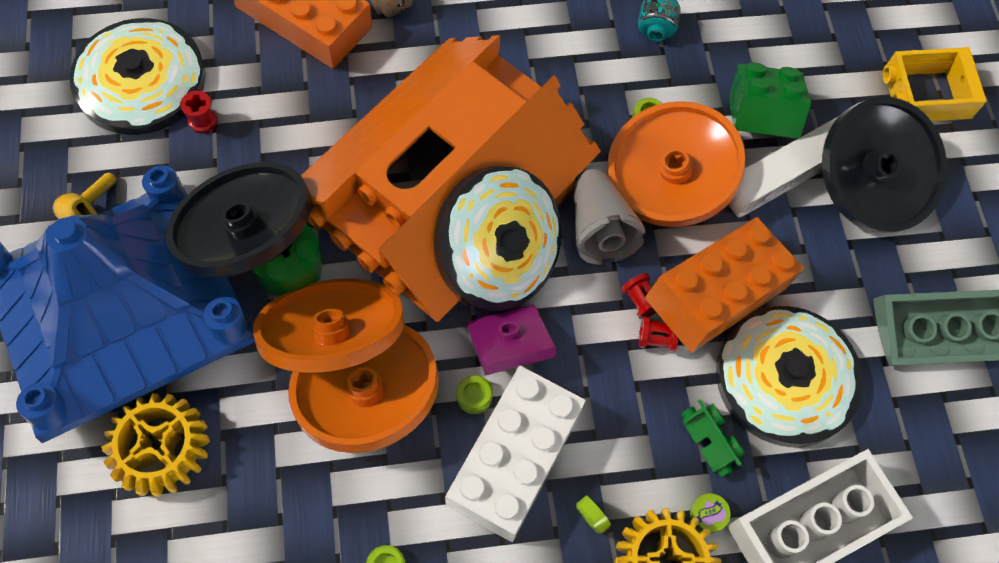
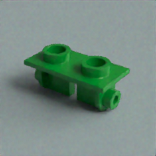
M699 399L697 402L701 409L696 411L694 406L683 411L681 413L684 418L682 423L696 444L706 438L710 439L711 444L700 451L711 467L712 472L718 473L723 478L734 471L731 467L732 463L736 462L740 467L745 466L741 457L746 453L736 437L732 435L728 438L720 425L725 420L715 404L712 403L707 406L706 402Z

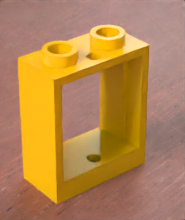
M970 47L895 51L887 65L884 66L883 81L888 85L890 96L913 104L924 112L931 121L973 119L987 102ZM946 73L953 99L914 102L907 75Z

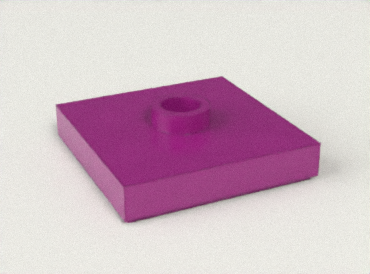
M534 304L466 322L469 336L485 376L516 368L519 365L524 366L556 357L555 345Z

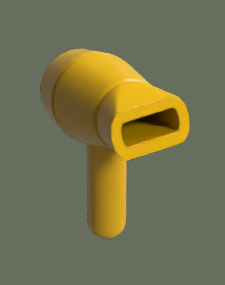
M105 173L81 195L67 193L59 196L53 203L55 216L58 219L74 215L97 214L92 204L116 183L115 175Z

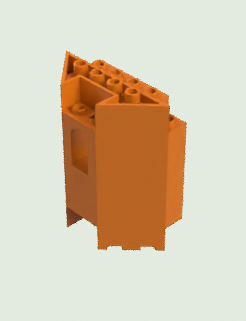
M493 35L488 40H483L481 36L466 37L463 41L459 42L456 38H449L301 175L311 194L312 208L308 222L319 230L322 227L331 234L330 238L337 247L343 251L349 249L357 256L358 263L369 273L375 271L384 278L383 282L391 292L396 295H404L437 323L459 300L466 306L468 305V303L458 298L444 282L437 266L434 251V235L439 212L453 188L466 176L479 169L490 166L515 167L528 171L540 179L551 192L559 209L572 195L575 178L601 152L596 142L591 141L581 131L585 124L573 104L568 103L566 105L559 95L558 88L561 84L556 76L553 75L542 87L499 56L500 35ZM428 129L455 148L415 187L409 189L397 188L387 178L389 167Z

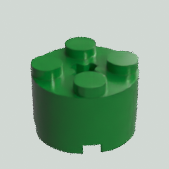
M306 224L299 236L284 251L268 262L251 269L257 283L266 293L280 296L320 280L323 256L315 232Z

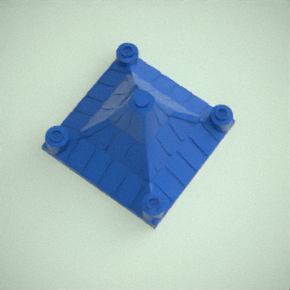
M156 166L144 174L142 187L146 193L137 199L129 200L113 207L109 211L99 214L74 215L59 219L48 226L39 240L12 252H9L0 242V330L21 390L16 401L17 411L31 424L35 438L41 443H45L255 342L253 329L227 276L204 277L192 274L178 264L167 246L166 229L168 222L177 206L187 196L177 173L169 166Z

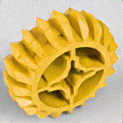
M152 393L150 401L147 403L142 397L136 399V408L132 409L128 405H123L122 409L126 415L122 419L116 416L111 417V421L117 427L115 430L104 431V436L112 441L101 446L102 452L110 455L103 461L104 465L108 469H114L110 474L114 481H122L121 487L127 491L135 488L136 494L139 496H145L150 490L151 494L155 497H161L164 486L169 492L176 493V481L181 480L185 485H188L191 480L186 474L190 470L195 473L201 472V467L195 462L196 459L208 458V453L200 448L210 443V438L206 434H202L207 429V424L204 420H198L201 415L196 408L189 409L190 404L185 399H181L176 403V398L171 394H167L162 401L158 394ZM161 418L174 419L170 423L165 421L163 424L155 427L147 424L150 421ZM137 432L138 440L135 446L129 450L130 443ZM149 434L162 443L160 448L164 451V455L157 449L154 450L151 446L153 442L149 438ZM185 434L183 448L176 458L175 447L182 440L181 435ZM156 462L166 465L164 469L155 472L138 471L143 466L147 468Z
M663 508L660 512V520L653 510H649L646 513V522L637 516L632 521L635 530L628 527L623 530L622 534L629 542L619 541L616 544V549L626 554V556L616 557L614 563H660V561L655 560L661 559L665 554H667L668 560L675 561V563H721L722 560L717 557H710V553L718 549V544L713 542L706 544L704 541L710 534L709 529H703L700 533L695 530L699 522L698 518L693 517L686 524L684 523V511L679 510L674 519H671L669 508ZM660 532L657 551L647 553L646 555H638V549L643 538L651 533ZM675 535L682 538L690 546L693 553L682 551L677 545Z

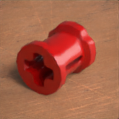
M198 90L185 94L180 105L182 112L188 117L189 127L199 134L209 133L218 123V116L211 109L212 102L210 97L205 92Z
M648 273L635 276L621 288L623 294L629 295L638 309L637 316L640 320L643 316L650 317L657 313L645 300L646 295L652 288L649 283L651 278Z
M649 316L642 317L638 339L639 348H645L646 345L665 347L668 348L669 352H676L679 338L665 322L652 321L649 319ZM652 332L665 333L666 336L652 335Z

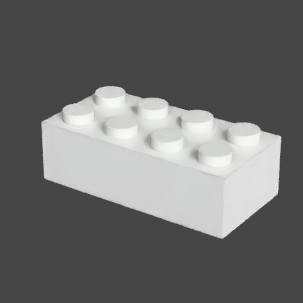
M519 365L445 496L446 506L513 543L576 424L586 400Z
M869 449L738 518L728 526V529L748 563H834L913 519V517Z

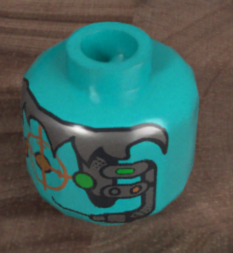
M644 0L641 4L638 18V29L641 34L655 42L667 40L674 36L678 30L681 7L678 1Z

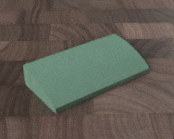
M999 290L890 294L873 299L879 336L889 366L999 361Z

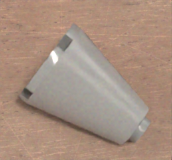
M586 169L575 178L574 183L576 247L579 256L584 261L596 265L604 264L602 259L613 258L614 262H618L631 256L644 243L643 233H645L643 223L604 171L600 169Z

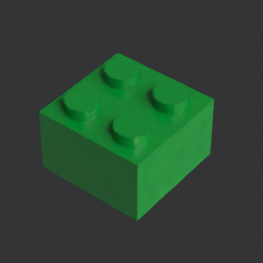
M756 62L749 63L748 65L738 63L729 96L732 123L738 131L800 139L811 106L803 72H799L792 67H782L781 69L769 68Z

